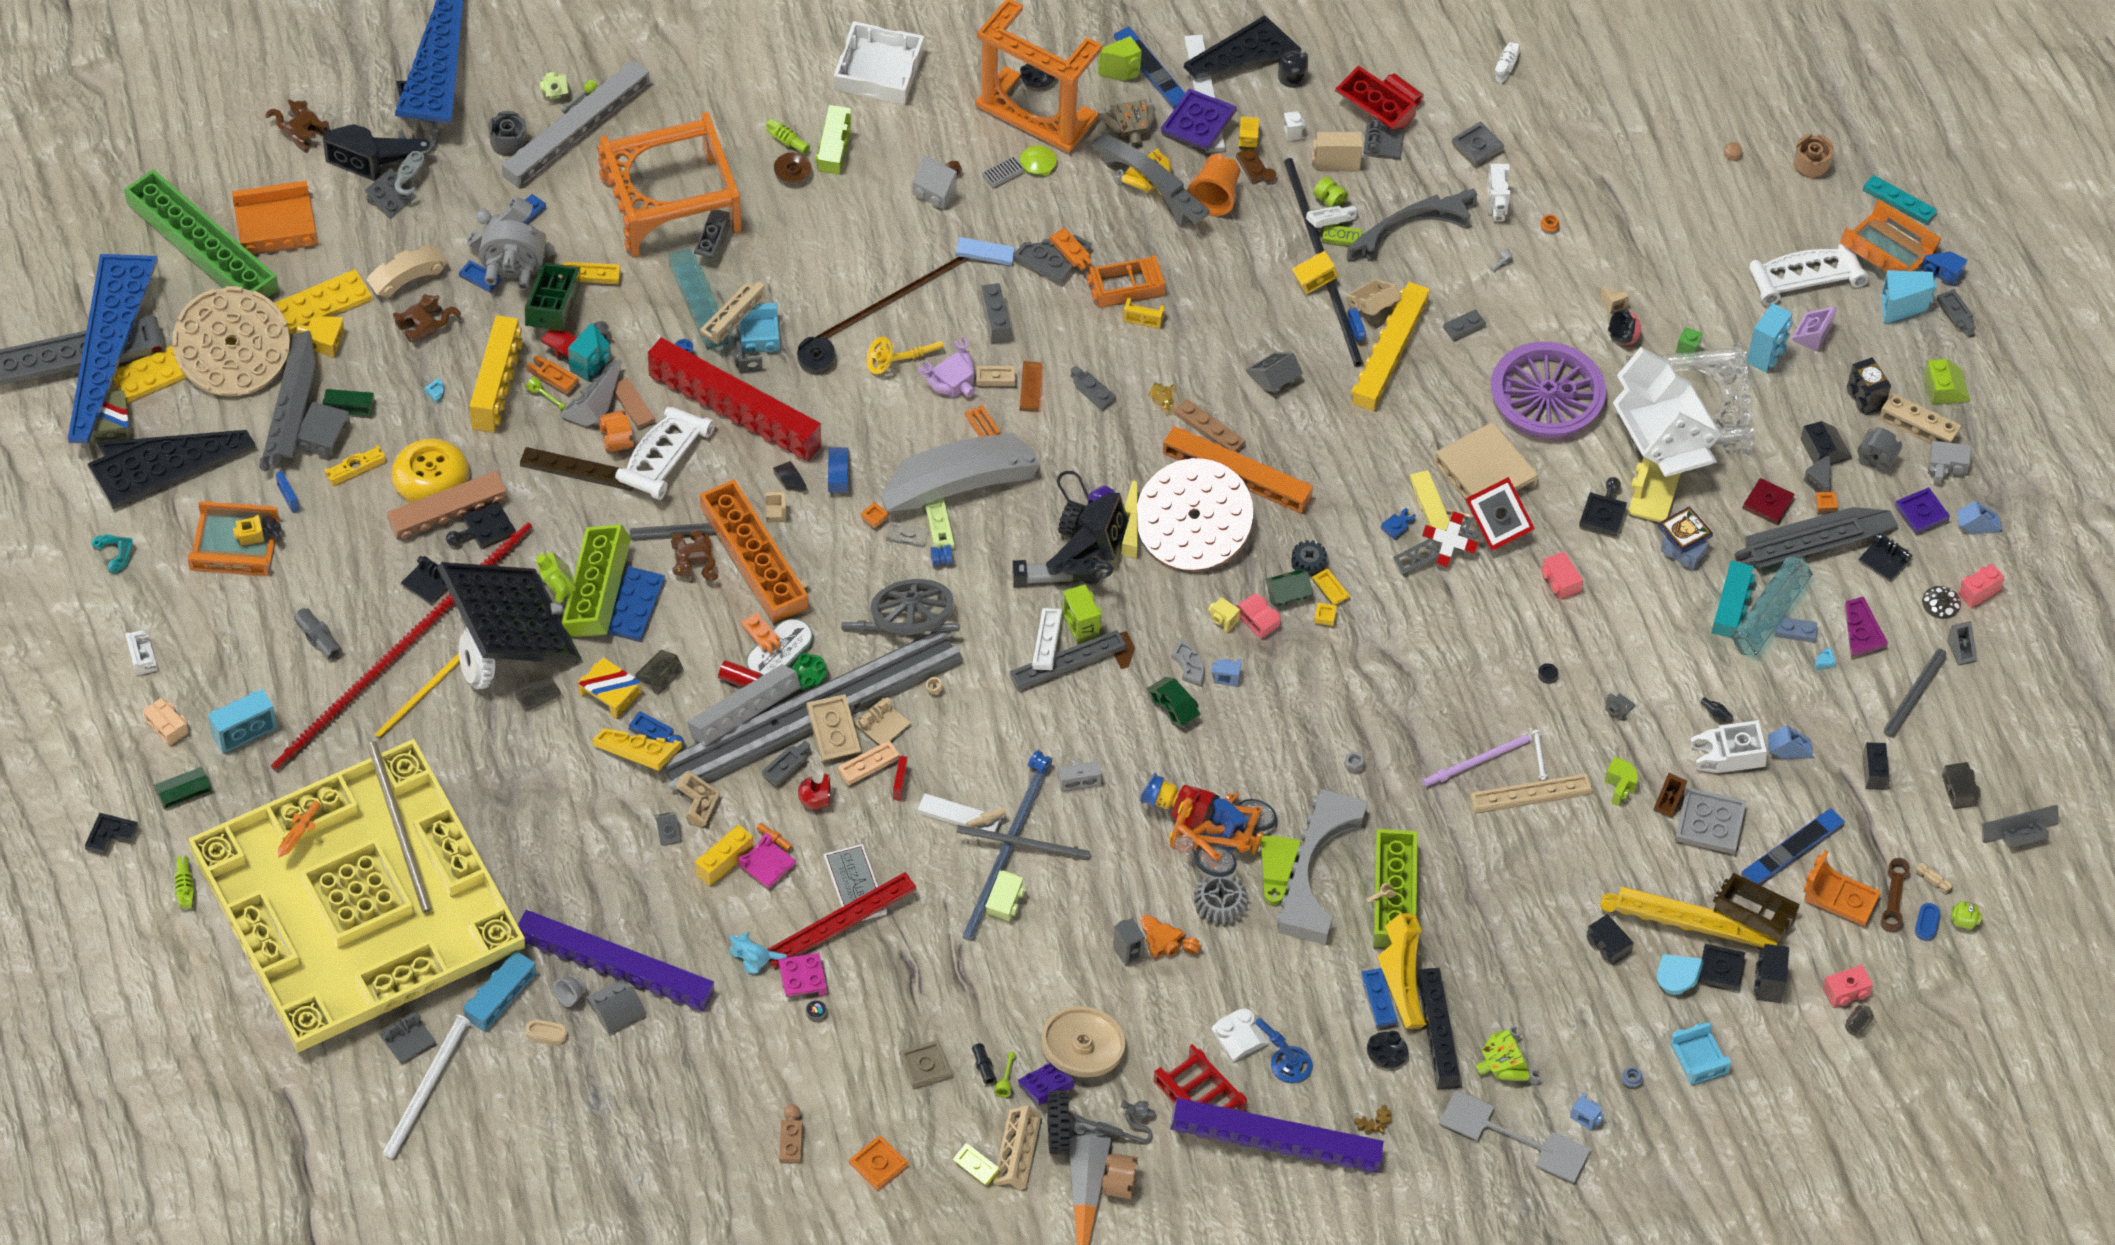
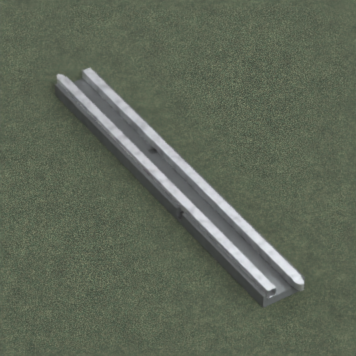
M934 631L771 708L768 712H762L750 718L706 746L698 742L677 752L662 767L671 781L669 789L677 790L680 796L685 793L677 789L676 785L680 777L688 770L706 783H710L813 734L806 708L807 702L846 694L851 715L877 704L882 698L894 696L961 664L962 656L956 646L953 647L948 640L953 635V631Z

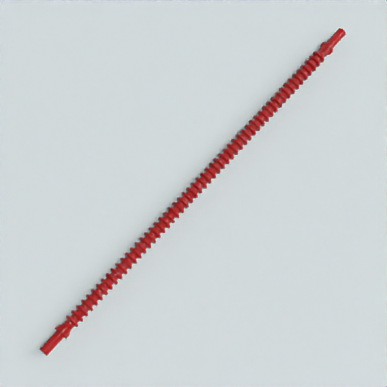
M529 522L523 525L516 533L511 535L508 541H503V544H500L499 548L495 549L496 552H492V556L489 555L488 559H484V563L481 562L480 565H497V561L500 562L501 558H504L505 554L513 550V546L521 541L520 539L533 528ZM451 594L446 595V599H442V603H438V607L435 606L434 610L430 611V614H426V617H423L422 621L418 622L419 625H415L410 630L411 632H407V636H403V640L400 639L399 643H396L395 647L391 648V651H387V654H384L383 658H380L379 662L375 663L376 666L373 665L371 669H368V673H364V677H360L356 681V685L352 684V688H348V692H344V696L341 695L340 700L337 699L336 703H332V707H328V711L325 710L324 715L321 714L320 718L316 719V722H312V726H308V730L305 729L304 734L301 733L300 737H296V741H292V745L287 747L283 751L284 753L271 764V768L277 771L288 759H292L297 751L302 750L301 747L306 746L305 743L310 742L309 739L312 740L314 736L318 735V732L322 731L321 728L326 727L325 724L330 723L329 720L332 721L334 717L338 716L337 712L341 713V709H345V705L348 706L350 704L349 701H353V697L357 698V694H361V690H365V686L368 687L369 683H373V679H377V675L380 676L381 671L384 672L385 668L389 667V664H393V660L396 661L397 657H400L401 653L405 652L404 649H408L412 642H416V638H420V634L423 635L424 631L428 630V627H432V623L435 624L436 620H439L440 616L444 615L443 612H447V608L450 609L451 605H455Z

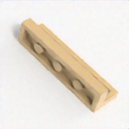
M758 281L753 286L746 282L700 329V334L719 344L765 297V284Z
M1029 1105L1009 1110L997 1167L1000 1171L993 1180L996 1186L1010 1183L1018 1190L1026 1189L1042 1116ZM1020 1115V1118L1014 1124L1015 1116ZM1016 1132V1136L1010 1142L1011 1136ZM1012 1150L1011 1156L1006 1160L1007 1155ZM1008 1168L1007 1176L1002 1177L1003 1173Z

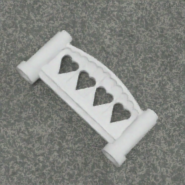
M1842 244L1838 245V249L1799 251L1781 256L1765 264L1759 260H1753L1749 264L1751 274L1761 293L1762 303L1766 306L1777 303L1780 300L1779 293L1845 279H1849L1853 287L1859 288L1866 285L1869 281V276L1862 269L1855 253ZM1838 259L1837 268L1834 269L1826 264L1824 260ZM1819 262L1821 264L1819 272L1809 268L1806 264ZM1800 265L1803 267L1801 276L1788 268ZM1785 270L1784 278H1778L1771 271Z
M668 406L664 412L665 419L655 425L641 439L632 453L627 468H619L615 478L621 483L647 492L653 498L661 500L668 487L667 482L663 481L699 434L706 438L712 435L715 428V420L708 417L704 419L673 406ZM675 425L681 433L667 434L666 431L670 430V426ZM661 438H667L672 446H657L656 444L660 443ZM652 450H657L662 458L649 459L647 456L650 455ZM646 462L653 470L638 471L637 468L641 467V463Z

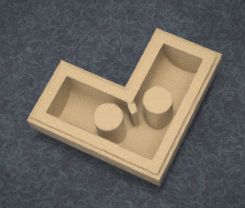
M688 770L680 777L676 788L693 799L686 815V820L694 826L702 827L706 825L721 792Z

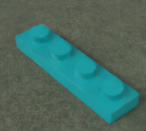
M1872 175L1863 186L1862 191L1882 200L1926 226L1937 212L1936 208L1875 175Z

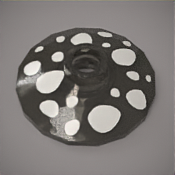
M1934 586L1924 593L1922 605L1925 611L1932 617L1949 619L1959 612L1961 600L1958 594L1951 588Z

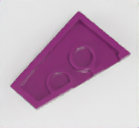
M1864 596L1846 601L1845 614L1851 657L1887 647L1888 641Z

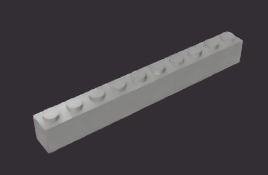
M634 60L624 65L619 72L612 75L604 84L599 85L589 96H585L579 104L573 106L565 115L559 117L550 127L545 128L540 135L533 138L525 147L520 148L510 159H506L502 164L503 177L517 188L523 186L649 85V71Z

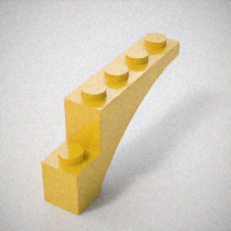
M1400 913L1385 926L1392 944L1379 954L1377 958L1406 1029H1421L1426 1023L1421 1012L1417 993L1416 953L1419 935L1422 930L1415 914Z

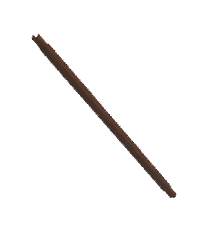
M959 256L822 332L815 338L831 337L970 258Z

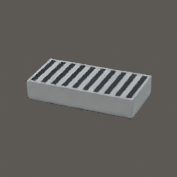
M1013 156L983 171L982 176L994 188L1024 173V168Z

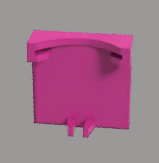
M767 833L763 835L753 850L738 858V866L767 889L772 887L796 864V860L772 842V837Z
M819 953L778 959L781 981L786 997L818 992V996L827 995Z

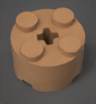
M1812 134L1803 136L1798 141L1793 165L1799 172L1807 175L1810 179L1824 175L1830 169L1833 158L1832 142L1827 137L1819 134L1818 136H1812Z
M1116 1153L1107 1155L1106 1172H1108V1175L1103 1177V1193H1106L1108 1196L1132 1199L1137 1176L1135 1167L1138 1165V1157Z

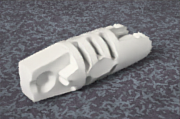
M1509 42L1496 64L1495 74L1497 76L1495 78L1499 84L1504 83L1516 63L1520 51L1518 43Z

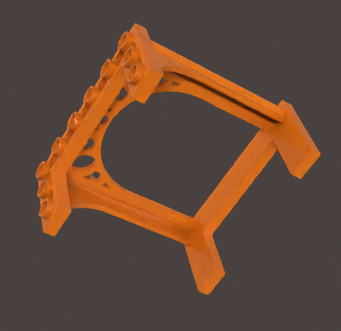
M1005 0L977 32V38L982 40L981 95L975 101V106L1070 153L1099 118L1098 112L1084 105L1076 113L1078 78L1102 51L1103 45L1086 37L1066 61L1006 31L1023 11V5L1014 0ZM998 49L1060 79L1059 109L1056 115L1051 117L1037 116L1019 107L1008 97L1007 94L1021 79V73L1005 66L998 74Z
M709 112L702 113L701 120L608 141L607 136L599 137L600 145L597 146L600 156L598 158L601 168L599 170L600 179L605 181L607 187L614 186L612 188L614 198H618L619 212L624 214L623 223L626 227L623 228L626 238L624 244L626 251L630 250L632 258L639 256V246L651 230L670 220L728 207L733 232H741L740 194ZM702 136L703 152L708 163H716L725 187L723 190L676 201H657L645 197L634 188L630 181L629 171L634 160L650 148ZM621 156L629 159L627 162L618 161ZM638 201L644 202V205L639 209L633 207Z

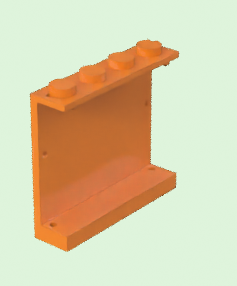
M307 180L232 191L240 244L251 254L318 244Z

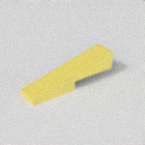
M1429 471L1410 474L1409 477L1420 510H1423L1427 524L1445 531L1449 518Z
M1132 481L1125 504L1129 522L1122 542L1121 555L1137 558V482Z

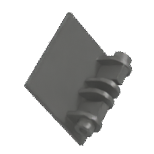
M1374 118L1371 124L1366 126L1363 154L1400 158L1404 128L1391 129L1388 126H1382V122Z
M391 168L364 190L367 194L366 200L369 203H376L389 219L416 197L414 193L401 195L395 190L394 185L398 175ZM405 183L401 186L404 190L410 189Z
M417 1011L410 1012L406 1017L400 1018L399 1021H395L392 1025L378 1032L400 1063L436 1043L435 1039L420 1021L421 1016Z

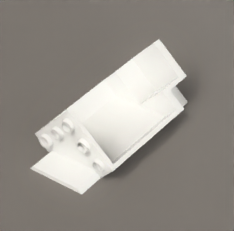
M1640 347L1617 375L1625 389L1614 400L1613 404L1643 457L1657 463L1665 477L1717 463L1710 451V447L1721 436V433L1691 382L1677 375L1669 361Z

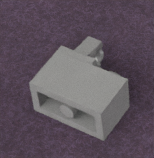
M1932 441L1929 450L1928 474H1934L1933 483L1941 484L1943 476H1947L1948 473L1967 475L1970 465L1971 446Z

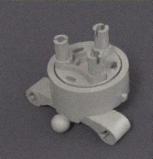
M517 196L510 200L507 208L500 215L492 216L486 209L479 210L476 214V219L479 223L485 224L484 228L481 231L473 230L468 236L466 244L479 251L480 261L487 268L484 279L486 284L495 285L497 275L508 278H519L517 287L521 290H527L530 278L540 270L544 256H552L555 249L551 243L547 242L544 232L523 222L531 214L533 205Z

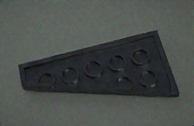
M1264 15L1184 63L1183 68L1195 79L1280 59L1282 55L1290 51L1301 53L1302 49Z

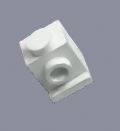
M1299 111L1284 113L1283 131L1286 140L1305 139L1303 131L1305 129V122L1301 118Z

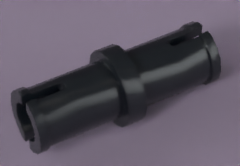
M975 1044L971 1048L976 1059L975 1066L981 1073L983 1083L985 1085L993 1084L996 1081V1077L991 1067L992 1060L988 1058L984 1044Z

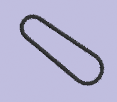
M1064 471L1059 474V476L1057 477V485L1063 493L1064 497L1066 498L1067 502H1069L1070 499L1068 498L1067 494L1065 493L1064 489L1060 484V478L1064 474H1074L1075 476H1077L1088 500V492L1078 473L1074 471Z

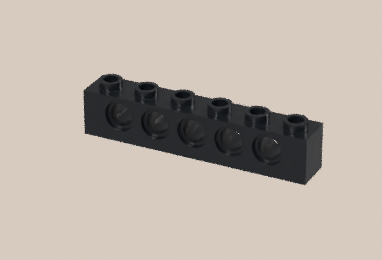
M1440 967L1419 969L1417 983L1426 1023L1425 1027L1437 1090L1458 1088L1460 1073Z

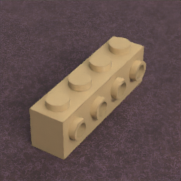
M1891 393L1882 407L1879 420L1929 444L1932 441L1955 443L1961 425L1955 421L1942 417L1938 413L1932 412L1894 393Z

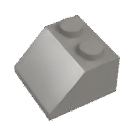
M924 156L913 180V194L944 210L956 196L957 171Z

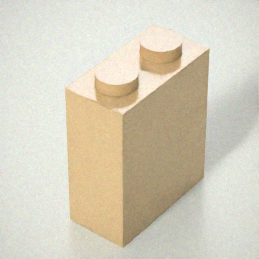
M1317 132L1316 140L1312 141L1313 151L1311 152V163H1315V170H1360L1362 133Z

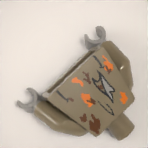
M1146 99L1112 105L1109 112L1107 107H1104L1105 112L1097 110L1099 113L1098 119L1104 121L1115 133H1118L1120 138L1129 137L1131 145L1142 143L1140 135L1146 133L1155 117L1153 101L1151 100L1150 104H1147Z

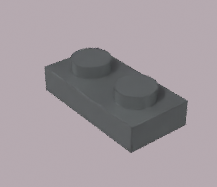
M1475 309L1444 323L1443 329L1452 341H1456L1484 328L1486 322Z

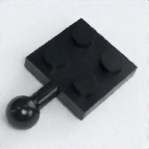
M1610 477L1606 481V496L1592 492L1589 493L1579 527L1617 537L1627 507V502L1613 499L1614 493L1621 488V482L1618 478Z
M499 502L463 515V521L468 529L461 532L450 531L446 535V542L450 546H457L461 543L462 539L473 536L479 547L482 548L510 537L513 533H516V529Z

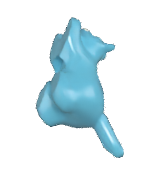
M749 931L739 936H729L732 944L729 947V951L734 957L743 958L744 969L747 973H758L769 959L787 958L785 954L768 951L762 945L751 942Z

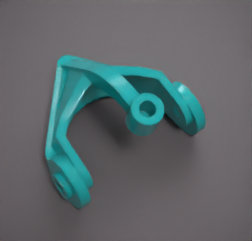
M109 534L97 536L91 541V545L98 550L109 543L118 544L119 554L109 562V573L113 574L124 569L131 559L133 539Z

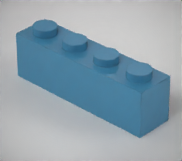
M517 951L511 956H507L499 970H495L491 974L490 980L485 985L480 986L472 1000L469 999L465 1003L463 1008L464 1017L471 1024L485 1032L536 975L535 962Z

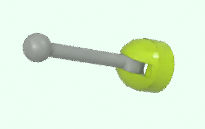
M589 79L584 84V91L570 103L563 105L561 111L566 113L568 108L585 94L590 95L598 87L597 83Z

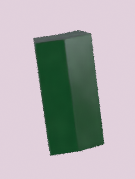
M326 389L322 404L348 411L349 415L371 416L375 398L373 392Z
M202 767L154 785L163 809L211 791L210 782Z

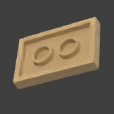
M846 694L806 703L821 762L861 752Z

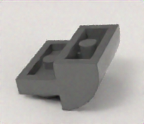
M624 979L587 997L588 1004L597 1014L599 1022L608 1034L645 1016L637 993L632 986L629 987Z

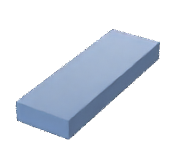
M963 237L958 238L956 256L1009 266L1012 265L1014 247Z

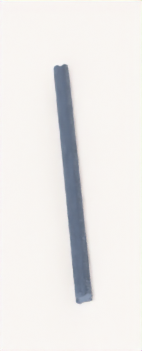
M1034 773L1033 779H1031L1032 781L1024 795L1025 797H1023L1024 799L1016 813L1017 815H1015L1016 817L1008 831L1009 833H1007L1008 835L1019 836L1018 834H1020L1019 832L1023 828L1024 820H1026L1025 818H1027L1026 816H1028L1027 814L1031 810L1032 802H1034L1033 800H1035L1034 798L1038 794L1039 786H1041L1040 784L1044 780V774ZM1003 843L980 894L981 896H979L980 898L963 933L964 936H962L964 939L973 940L972 938H974L973 936H975L974 934H976L975 932H977L976 930L986 911V904L999 871L1004 870L1014 844Z

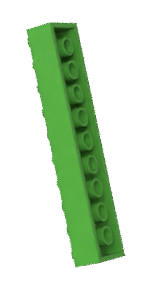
M154 169L124 189L126 204L223 288H226V286L242 287V289L256 291L267 298L279 290L277 275Z

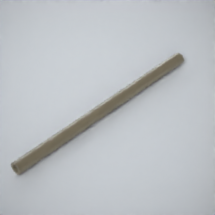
M376 741L368 743L367 747L422 913H427L432 910L378 744Z

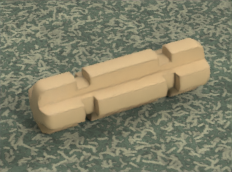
M1921 862L1916 867L1915 871L1919 875H1924L1926 880L1936 887L1939 886L1940 890L1944 893H1948L1951 890L1953 884L1947 879L1943 880L1944 877L1932 868L1928 869L1929 866Z

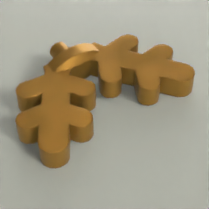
M1382 1105L1381 1110L1377 1109L1376 1111L1378 1116L1375 1117V1121L1378 1124H1374V1119H1370V1122H1368L1365 1116L1362 1119L1355 1118L1354 1124L1358 1126V1130L1365 1128L1366 1134L1371 1131L1384 1133L1386 1124L1392 1122V1111L1387 1110V1105Z

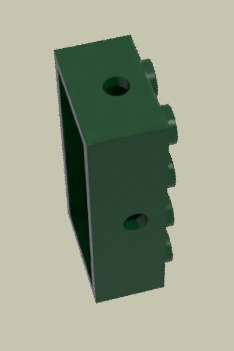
M543 262L525 305V326L563 331L580 288V267Z

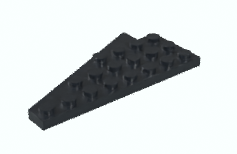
M247 430L98 442V448L103 457L89 462L87 465L112 509H115L256 447Z

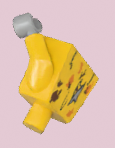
M1155 148L1152 152L1148 151L1146 156L1159 163L1171 173L1170 159L1160 153L1159 148ZM1131 166L1125 172L1126 174L1122 170H1118V176L1113 175L1114 183L1116 184L1125 183L1145 193H1149L1153 189L1158 191L1142 173Z

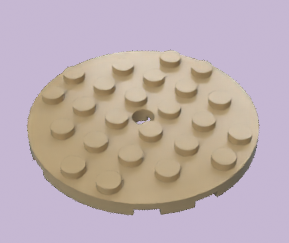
M226 286V288L211 289L198 295L181 311L173 330V351L179 368L194 385L215 395L228 397L243 396L264 388L281 372L289 354V331L286 320L279 308L264 295L256 291L242 289V287ZM232 337L237 342L236 345H228L226 340Z

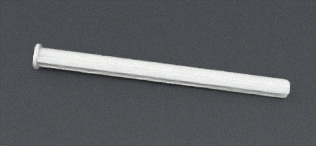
M461 1015L455 1016L452 1028L383 1151L385 1157L393 1159L397 1154L463 1031L470 1025V1021L466 1017Z

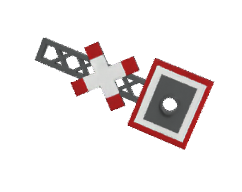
M1507 477L1464 499L1473 517L1462 522L1464 514L1452 511L1445 531L1425 525L1422 537L1428 539L1393 557L1401 575L1437 557L1435 564L1447 568L1454 548L1475 554L1478 542L1471 539L1481 534L1490 551H1493L1534 530L1535 528L1510 478ZM1498 508L1505 512L1503 519H1499L1495 515ZM1474 520L1480 529L1478 532L1469 530L1471 522ZM1459 530L1464 532L1463 537L1458 535ZM1436 541L1442 543L1440 549L1435 547ZM1420 547L1430 549L1427 558L1417 556ZM1403 556L1411 557L1410 566L1404 569L1399 558Z

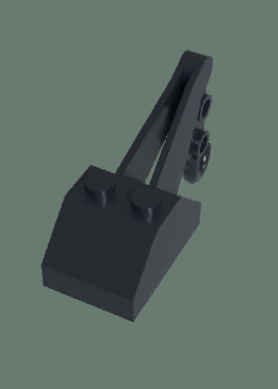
M1108 493L1085 506L1083 513L1080 515V524L1083 527L1046 563L1050 575H1057L1062 571L1065 574L1073 575L1080 573L1093 574L1096 570H1107L1106 573L1098 575V579H1104L1113 573L1114 567L1109 562H1099L1090 557L1097 554L1103 561L1115 560L1129 522L1120 493Z

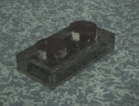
M549 677L516 693V699L524 711L527 712L560 696L561 691L552 677Z

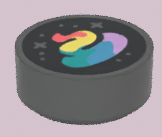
M813 1000L807 1004L806 1016L809 1020L819 1022L826 1017L827 1008L822 1001Z

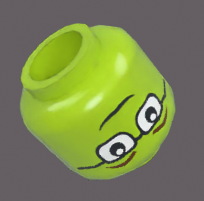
M1959 901L1958 904L1953 905L1950 919L1953 920L1955 926L1972 930L1976 924H1980L1982 913H1979L1978 905Z

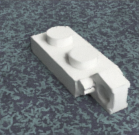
M1334 206L1309 211L1306 219L1315 228L1339 224L1340 222L1357 219L1358 209L1355 206L1345 208Z

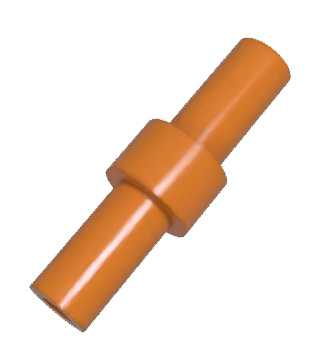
M758 824L756 829L762 834H769L774 844H778L787 852L792 849L793 845L783 839L782 835L776 830L772 831L764 824Z

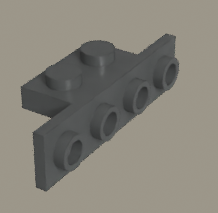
M2053 805L1982 823V841L1988 842L2003 838L2012 848L2048 839L2049 831L2045 827L2059 824L2058 806Z

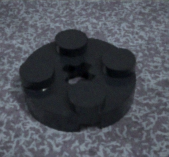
M808 337L798 346L797 360L803 369L817 375L828 370L833 365L835 349L827 338ZM812 352H820L819 357H813Z

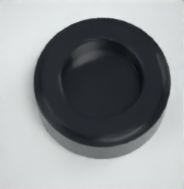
M1546 663L1539 667L1538 678L1541 682L1551 684L1557 680L1558 669L1555 665Z

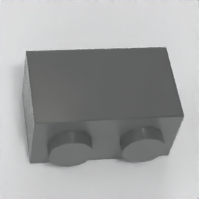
M1133 918L1120 921L1114 926V950L1125 966L1142 959L1145 936Z

